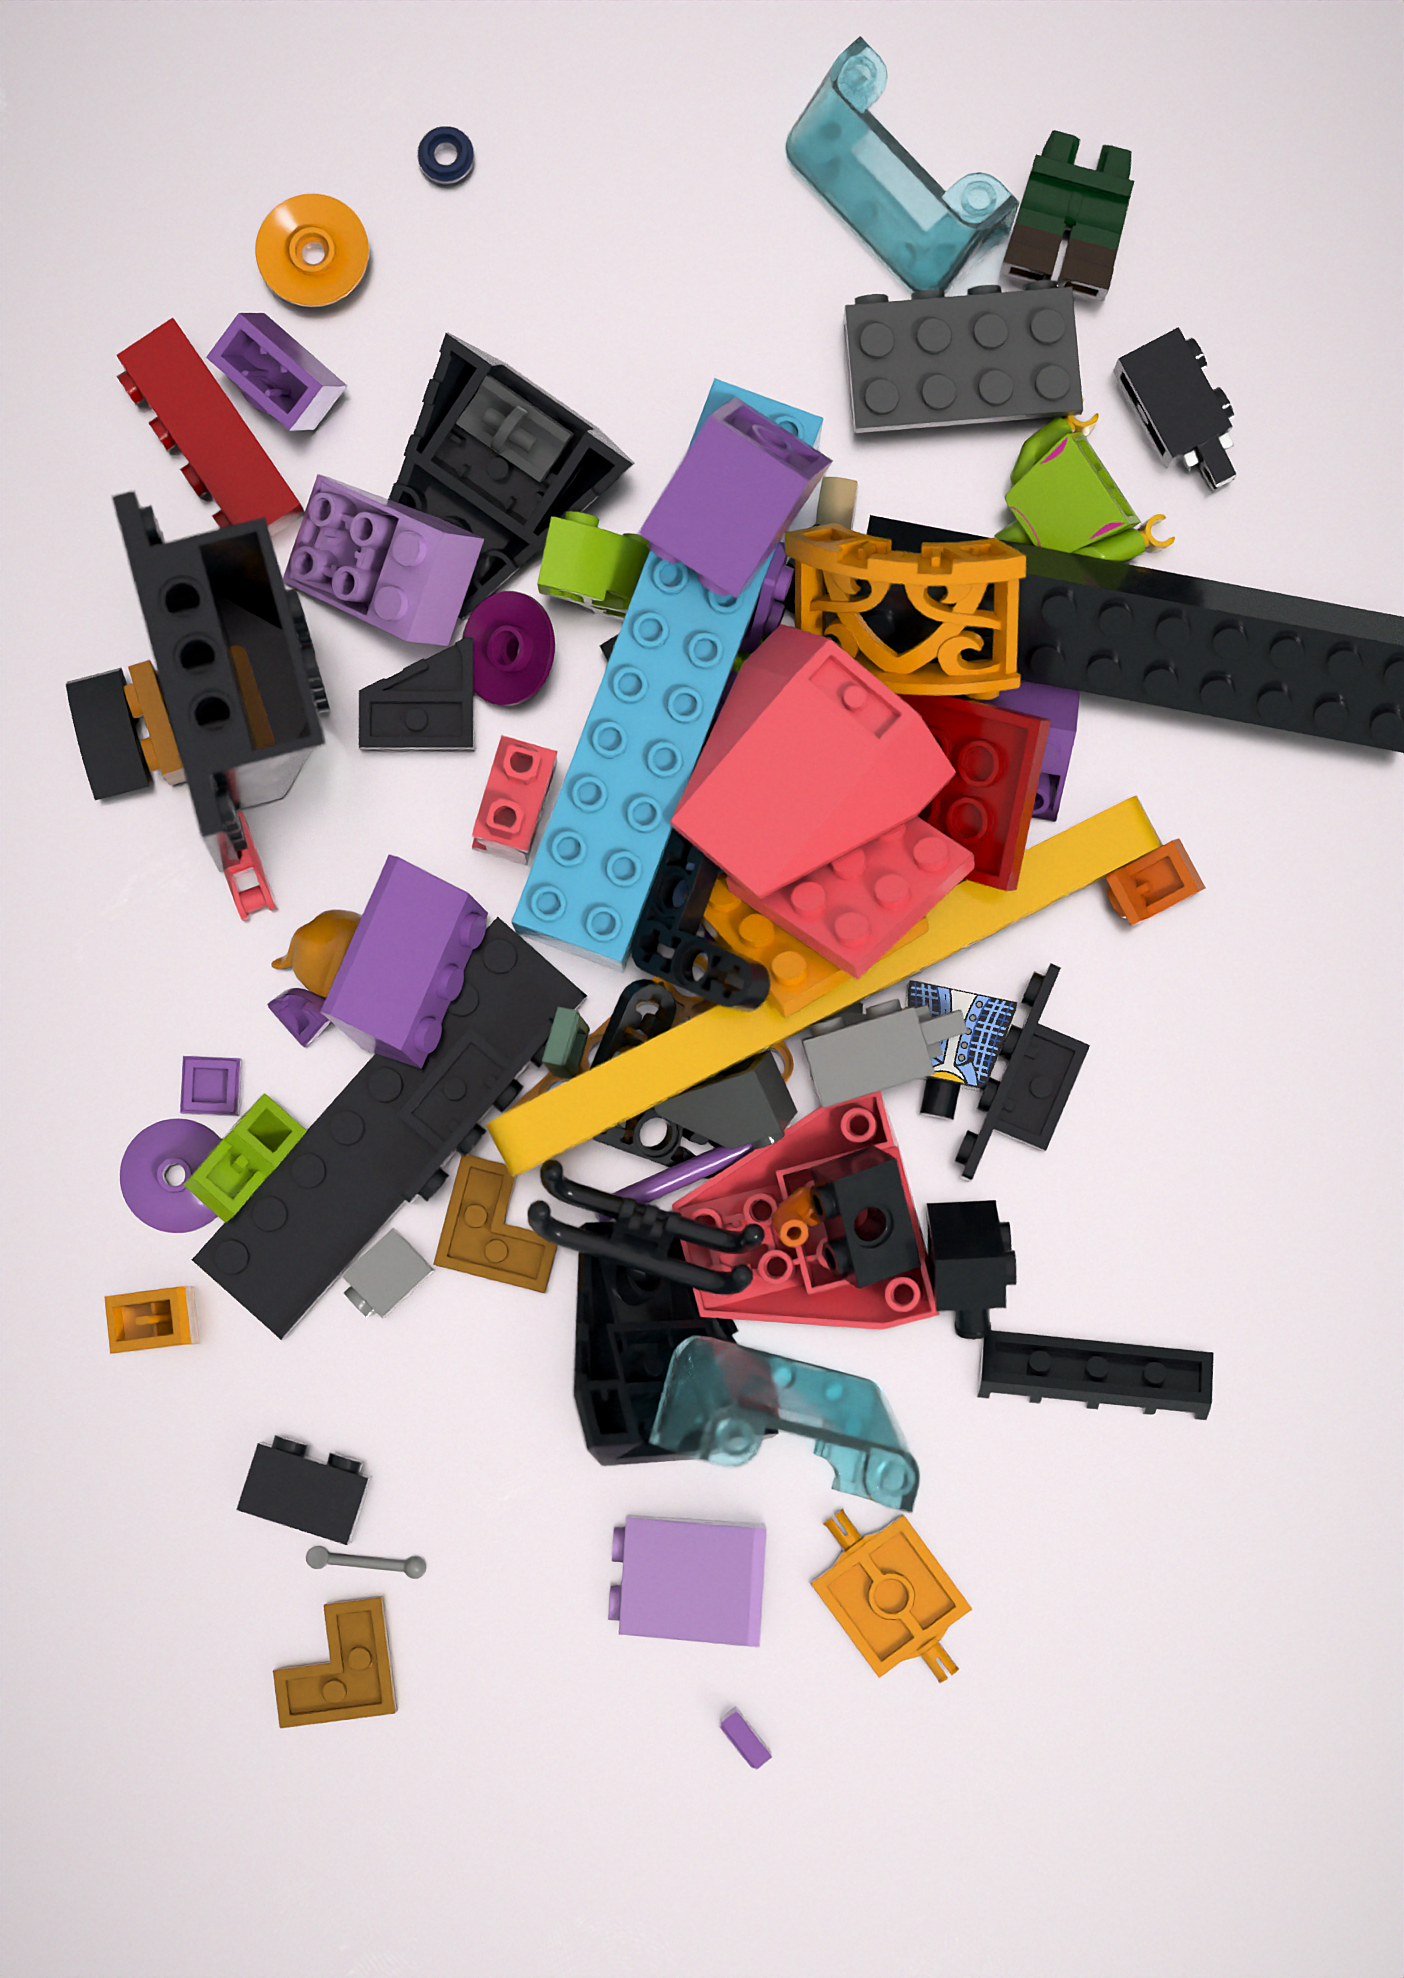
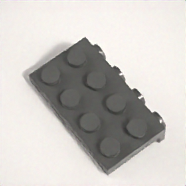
M1040 280L1025 284L1024 291L1002 292L999 285H980L969 288L967 290L968 295L945 297V291L929 289L912 293L911 300L889 301L888 295L869 294L856 297L854 299L855 304L845 305L843 314L844 327H846L855 433L1082 415L1083 399L1072 287L1058 288L1057 281Z

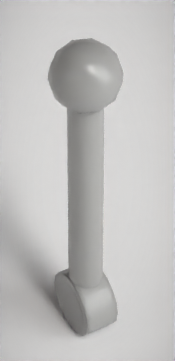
M314 1546L306 1554V1562L313 1569H321L329 1564L405 1572L411 1579H419L426 1571L424 1560L417 1556H412L403 1561L329 1553L322 1546Z

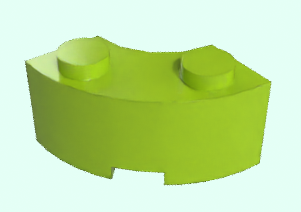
M568 511L565 514V519L551 516L537 582L539 593L580 604L592 609L596 614L625 619L650 552L648 547L650 541L639 534L624 533L620 535L598 528L600 519L589 514Z

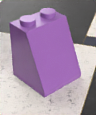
M735 397L709 415L638 534L650 541L648 547L658 557L673 564H678L680 561L699 573L697 576L698 581L708 590L721 596H727L729 593L737 598L751 585L833 460Z

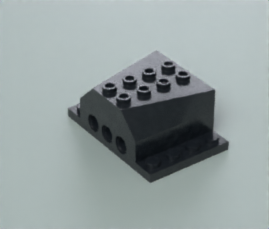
M135 490L111 496L201 838L219 872H223L228 867L241 864L238 851L248 849L242 822L237 814V810L283 798L311 752L326 744L319 713L329 711L330 707L297 587L288 590L285 588L265 517L166 542L152 505L141 507ZM239 645L248 654L275 738V745L257 748L231 646Z

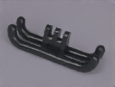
M550 1159L541 1166L540 1182L545 1190L556 1199L569 1205L616 1219L611 1237H607L555 1219L551 1216L549 1204L543 1200H537L528 1208V1223L533 1231L546 1241L712 1294L731 1295L740 1293L751 1284L753 1271L745 1264H739L729 1272L716 1271L667 1256V1252L673 1238L727 1254L752 1252L764 1240V1230L757 1223L748 1224L741 1231L722 1229L681 1216L680 1213L671 1210L668 1212L659 1209L658 1206L649 1203L646 1205L637 1202L636 1199L627 1196L624 1198L574 1182L563 1175V1166L557 1160Z

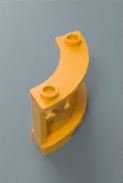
M837 523L785 533V554L795 559V628L822 637H826L827 634L835 635L841 642V645L836 644L892 692L910 695H966L975 700H990L997 698L1000 695V691L1020 687L1021 675L1017 673L1019 579L1026 578L1025 554L996 538L953 543L922 542V554L891 551V539L866 535ZM855 578L868 580L871 585V593L863 596H850V594H857L861 589L856 583ZM892 583L904 584L910 601L918 611L931 619L943 622L922 642L900 654L881 641L860 615L861 612L868 611L878 605L889 591ZM994 583V611L977 609L988 584ZM929 585L947 587L948 594L942 597L941 603L928 595L927 587ZM942 603H946V604L956 603V604H955V606H949V605H945V604H942ZM826 612L837 613L839 618L834 619L826 628ZM965 626L993 628V658L973 661L962 659V650L972 648L980 651L984 645L981 636L975 632L963 630ZM938 656L939 663H928Z

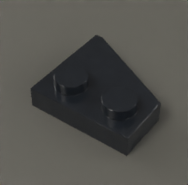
M463 638L455 642V645L427 659L423 658L387 679L383 678L359 690V749L474 750V638Z

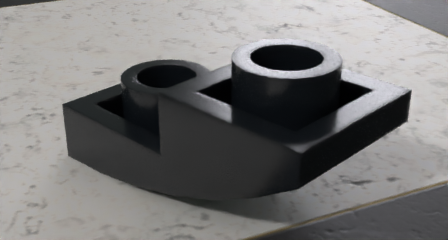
M122 667L71 680L66 683L74 729L95 800L149 787L152 782L147 761L135 728L139 720L138 718H133L123 686L127 685Z

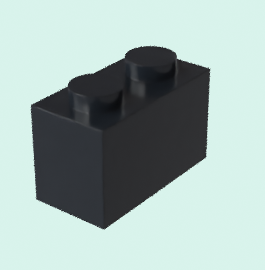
M279 1435L274 1436L272 1444L266 1442L258 1443L236 1510L334 1542L349 1545L352 1542L373 1477L360 1473L363 1462L331 1452L327 1462L305 1455L308 1447L307 1444Z

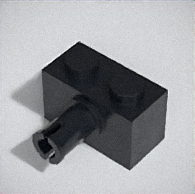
M996 1200L927 1203V1248L936 1311L956 1310V1335L965 1339H982L991 1333L990 1309L1006 1308V1285L1017 1284L1015 1250H1011L1010 1222H999Z

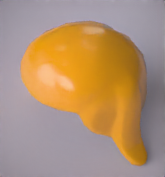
M331 909L320 913L312 921L295 931L287 954L275 959L271 966L274 969H284L292 966L297 979L309 991L327 998L362 915L341 909Z

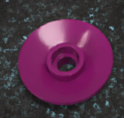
M515 591L495 593L484 599L474 609L462 635V639L474 638V692L487 702L497 705L509 706L526 701L542 687L550 673L554 660L555 636L547 612L533 597Z

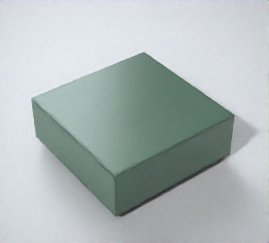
M563 1007L557 1008L542 1062L554 1076L571 1080L577 1076L590 1028L578 1011Z

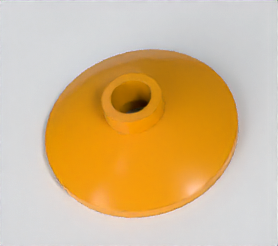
M302 194L283 201L266 216L257 234L255 254L259 271L266 284L274 293L296 305L318 307L329 305L344 298L358 285L367 268L369 242L361 220L346 204L327 195ZM313 246L320 247L325 252L324 258L317 264L307 263L303 258L305 251Z

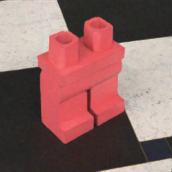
M501 735L473 828L472 837H474L472 850L523 865L528 864L541 820L540 811L541 809L544 810L558 763L556 758L557 751Z

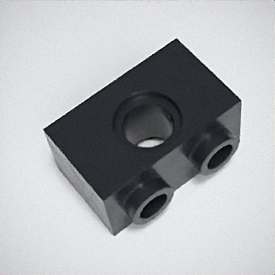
M872 1145L811 1167L815 1188L810 1190V1199L817 1217L824 1222L828 1241L823 1243V1253L827 1265L834 1275L840 1276L860 1289L922 1266L897 1158ZM867 1208L866 1220L860 1227L854 1229L857 1215Z

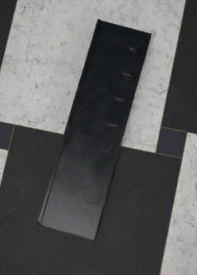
M499 917L486 929L480 945L472 950L463 971L464 982L457 998L450 1002L441 1023L442 1032L439 1043L434 1051L428 1053L422 1069L375 1054L309 1127L304 1136L278 1167L262 1182L236 1215L227 1223H224L193 1257L192 1261L280 1340L287 1336L406 1202L401 1194L437 1153L438 1150L395 1114L468 1027H472L513 1062L550 1017L552 1019L555 1018L558 1007L576 1010L588 997Z

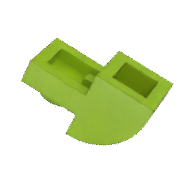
M263 1093L209 1152L205 1160L183 1186L227 1223L236 1215L262 1182L278 1167L307 1130L268 1095Z

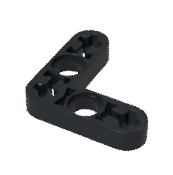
M673 828L633 937L631 946L632 959L635 965L642 971L720 1006L742 1012L757 1010L764 1003L769 993V973L766 967L759 961L697 935L720 867ZM687 862L695 864L693 870L685 868ZM685 879L688 889L687 897L679 908H675L672 898L674 889L681 880ZM659 943L676 949L672 959L663 957L657 952ZM705 951L708 960L707 969L704 975L695 981L692 971L693 963L696 957ZM728 973L737 975L741 980H744L742 990L731 984L724 983Z
M649 979L636 980L627 985L619 996L589 1070L611 1060L615 1052L621 1047H637L670 1030L676 1014L675 999L670 991ZM652 997V1000L659 1005L655 1015L646 1013L642 1019V1014L636 1010V1005L639 1000L649 1001ZM626 1026L631 1027L635 1031L638 1029L648 1036L646 1041H641L631 1033H625ZM654 1107L626 1120L625 1129L621 1125H617L592 1138L597 1142L667 1167L675 1166L696 1156L687 1148L679 1146L682 1136L688 1141L699 1145H705L708 1141L714 1148L720 1146V1144L665 1118L663 1119L667 1125V1132L664 1139L655 1146H644L640 1141V1130L644 1123L652 1118H663L657 1115ZM723 1170L705 1177V1179L712 1178L720 1172H722Z

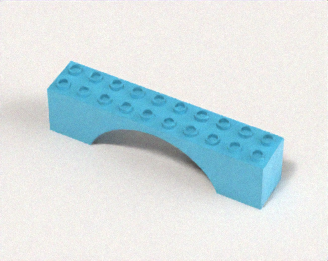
M714 378L688 447L689 450L709 415L735 397L816 450H818L824 418ZM785 534L780 540V542H784ZM776 548L751 585L737 598L729 593L727 596L713 593L698 581L697 576L699 573L680 561L678 564L667 562L650 550L511 923L518 935L618 972H624L631 954V946L636 928L673 829L670 825L671 819L698 762L735 658L759 600L762 584Z

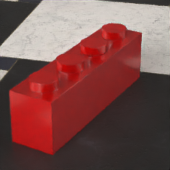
M173 317L116 355L125 369L124 372L116 376L135 405L145 399L157 417L148 422V424L167 451L177 445L188 462L180 471L197 496L200 498L209 492L220 510L213 514L212 518L219 528L265 517L272 537L304 515L305 512L301 503Z

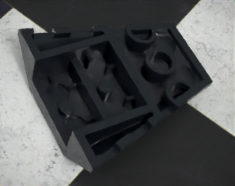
M445 333L439 351L441 355L433 378L429 380L420 416L414 433L410 435L402 468L397 482L393 484L388 499L443 519L484 538L458 618L462 620L545 546L551 516L565 519V514L568 511L581 513L635 463L597 426L510 365L450 333ZM487 375H491L574 433L542 482L531 477L456 424Z

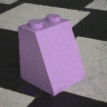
M626 1515L625 1528L614 1527L612 1562H622L623 1572L622 1586L610 1585L608 1620L619 1621V1635L759 1647L766 1544L765 1524Z

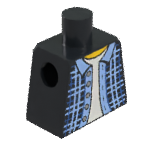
M914 980L908 982L905 1007L914 1006L917 1008L928 1005L931 1017L962 1010L968 1033L939 1041L943 1055L931 1059L935 1074L919 1079L926 1081L920 1109L921 1114L954 1120L960 1088L977 1092L985 1090L1016 1012L1018 1002Z

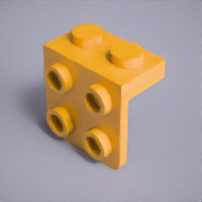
M239 645L231 646L257 748L275 745V738L248 654ZM150 660L128 666L133 683L125 685L123 688L133 718L143 716L150 737L140 740L148 767L151 772L161 770L162 776L170 786L184 782L186 777L158 671Z

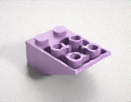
M317 474L283 576V581L407 642L448 646L484 538L443 519L330 477Z

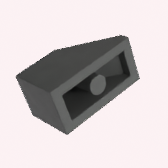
M771 1050L754 1055L654 1106L657 1115L729 1149L749 1143L752 1144L754 1149H760L779 1141L785 1136L784 1129L798 1112Z

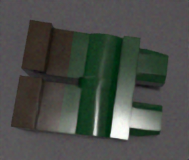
M1052 130L1041 156L1035 155L1000 273L1031 282L1051 280L1065 229L1070 231L1057 279L1058 288L1072 287L1075 294L1104 301L1110 288L1119 242L1135 182L1129 179L1132 152L1112 145H1102L1096 170L1074 165L1081 139L1075 135Z

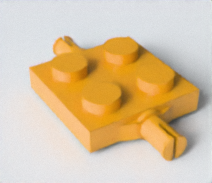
M841 1509L834 1515L846 1530V1535L842 1533L832 1517L827 1519L823 1525L828 1528L844 1551L841 1552L832 1567L811 1581L810 1584L876 1675L880 1678L902 1661L918 1656L922 1657L938 1679L939 1684L947 1680L948 1676L939 1666L936 1658H939L949 1673L954 1675L960 1668L955 1665L939 1641L949 1626L971 1611L972 1608L906 1517L902 1514L879 1532L864 1535L863 1537L845 1514L844 1509Z

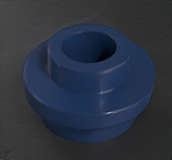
M441 126L430 130L422 138L418 147L417 155L420 168L428 178L435 182L443 184L457 182L464 178L473 166V145L468 136L455 127ZM443 148H451L457 153V157L453 163L443 165L435 159L436 154Z

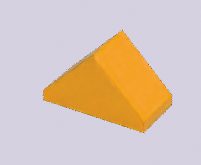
M178 1286L104 1296L110 1354L200 1344L194 1286Z

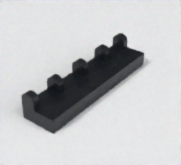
M991 1330L988 1336L982 1338L977 1398L989 1399L991 1393L1029 1396V1403L1041 1404L1042 1398L1086 1402V1409L1098 1410L1101 1403L1143 1408V1414L1155 1415L1157 1409L1194 1413V1419L1207 1421L1212 1406L1214 1353Z

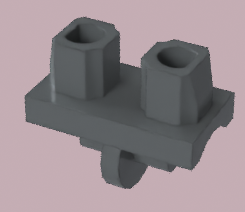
M491 375L485 377L474 398L456 422L458 426L539 482L545 479L574 435V433Z

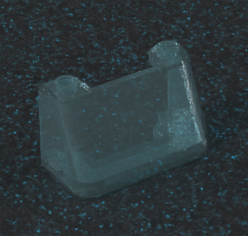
M859 36L832 64L789 131L785 144L787 162L792 170L909 292L939 289L945 291L946 294L1010 235L1019 201L998 179L982 172L967 174L947 191L938 184L869 112L868 109L884 93L888 74L886 65L881 57Z
M706 1336L687 1338L676 1347L671 1358L649 1443L698 1460L726 1467H739L748 1463L757 1454L765 1427L815 1439L816 1444L813 1454L827 1460L835 1472L836 1478L833 1480L831 1489L856 1495L885 1507L908 1513L913 1512L920 1484V1470L888 1397L878 1383L863 1377Z

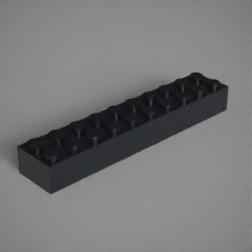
M874 515L869 517L866 535L891 539V551L921 554L922 542L953 543L990 539L989 537ZM1000 540L1026 555V578L1019 579L1017 673L1021 675V680L1404 753L1403 616ZM857 578V584L861 589L854 596H863L871 593L869 581ZM892 583L889 591L878 605L860 613L875 635L898 654L922 642L943 623L931 619L918 611L910 601L904 584ZM994 583L988 584L977 609L994 611ZM929 585L927 587L928 595L941 603L942 597L948 594L946 586ZM942 603V604L949 605V606H955L956 603H952V604ZM965 626L963 630L977 633L983 639L984 645L980 651L972 648L962 650V659L973 661L993 658V628ZM936 656L930 662L939 663L938 656Z

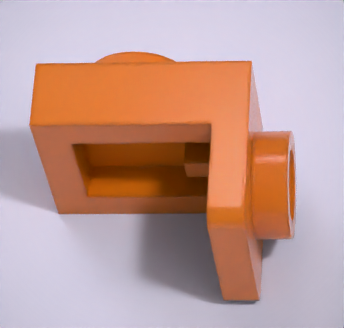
M1180 838L1172 840L1134 862L1106 875V880L1110 886L1107 893L1111 905L1117 914L1122 918H1127L1132 926L1146 921L1206 889Z

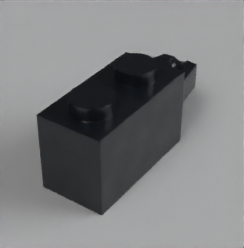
M1177 327L1118 358L1113 371L1166 469L1183 461L1188 470L1198 465L1211 489L1215 490L1234 480L1237 475L1225 452L1234 445L1229 434L1233 427L1230 419L1234 417V411L1224 391L1220 387L1212 389L1203 372V369L1207 368V362L1196 340L1193 337L1186 340L1180 328Z

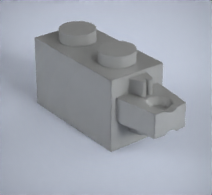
M898 998L865 1008L868 1019L847 1026L843 1016L810 1025L813 1036L801 1039L821 1106L826 1108L935 1074L931 1059L943 1055L939 1041L968 1033L962 1010L931 1017L928 1005L917 1008L914 1006L901 1008Z

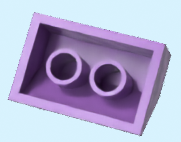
M389 854L320 1012L363 1050L422 1069L428 1053L434 1051L439 1043L442 1032L441 1023L451 1001L457 998L464 982L463 971L472 950L477 948L484 938L488 912L468 892L400 857Z

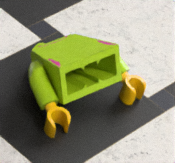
M1098 413L1093 415L1090 420L1084 422L1078 421L1073 415L1062 416V418L1055 417L1025 440L1010 474L1012 488L1004 496L1006 503L1017 519L994 535V538L1120 563L1142 555L1145 550L1153 553L1160 552L1175 540L1174 536L1161 542L1152 536L1151 526L1167 518L1162 514L1152 516L1142 523L1138 530L1133 528L1141 523L1140 519L1085 437L1094 429L1099 417Z

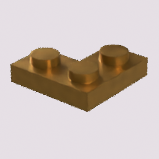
M461 1155L433 1265L546 1293L558 1245L546 1241L532 1230L505 1224L516 1176H511L506 1164L472 1155H467L464 1158Z
M382 1596L324 1604L330 1662L273 1670L280 1729L389 1715L397 1712Z

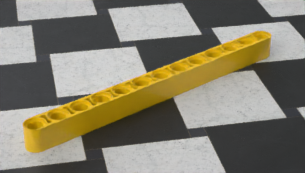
M1138 796L1130 797L1025 850L1017 890L1003 891L968 880L956 885L926 914L929 931L875 963L858 980L852 977L786 1019L782 1017L767 998L757 1010L751 1012H742L718 1005L488 1122L486 1127L511 1176H518L809 1028L810 1025L819 1023L1095 883L1112 871L1134 862L1163 846Z

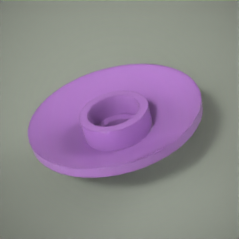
M179 1118L156 1122L137 1134L128 1145L120 1166L121 1191L126 1204L134 1215L146 1225L168 1233L191 1232L206 1226L218 1216L185 1188L183 1184L205 1160L221 1138L213 1130L201 1123ZM173 1164L181 1165L185 1171V1179L178 1186H170L164 1177L166 1169Z

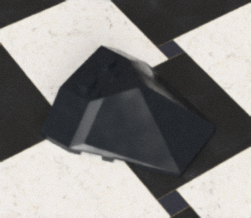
M615 1221L585 1222L579 1228L611 1237ZM673 1238L667 1256L686 1261L681 1241ZM578 1252L573 1396L586 1449L601 1466L693 1460L772 1438L779 1434L765 1378L756 1363L749 1366L732 1336L738 1332L732 1319L700 1317L694 1291L691 1287Z

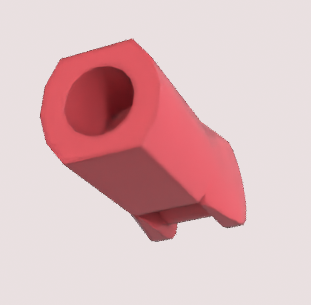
M237 812L242 822L248 849L238 851L241 864L228 867L223 872L242 921L249 919L248 913L266 906L272 911L277 909V905L244 812ZM254 870L259 885L240 892L235 877Z

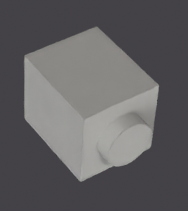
M392 1228L342 1275L351 1285L344 1294L365 1317L370 1316L375 1311L381 1318H386L435 1270L396 1229Z

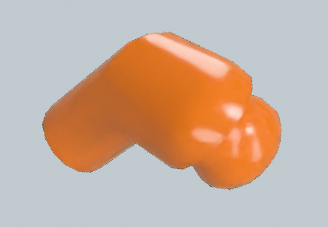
M802 1187L795 1189L772 1214L771 1223L786 1246L798 1247L802 1245L808 1237L806 1224L815 1226L821 1222L811 1203L810 1190L812 1188Z

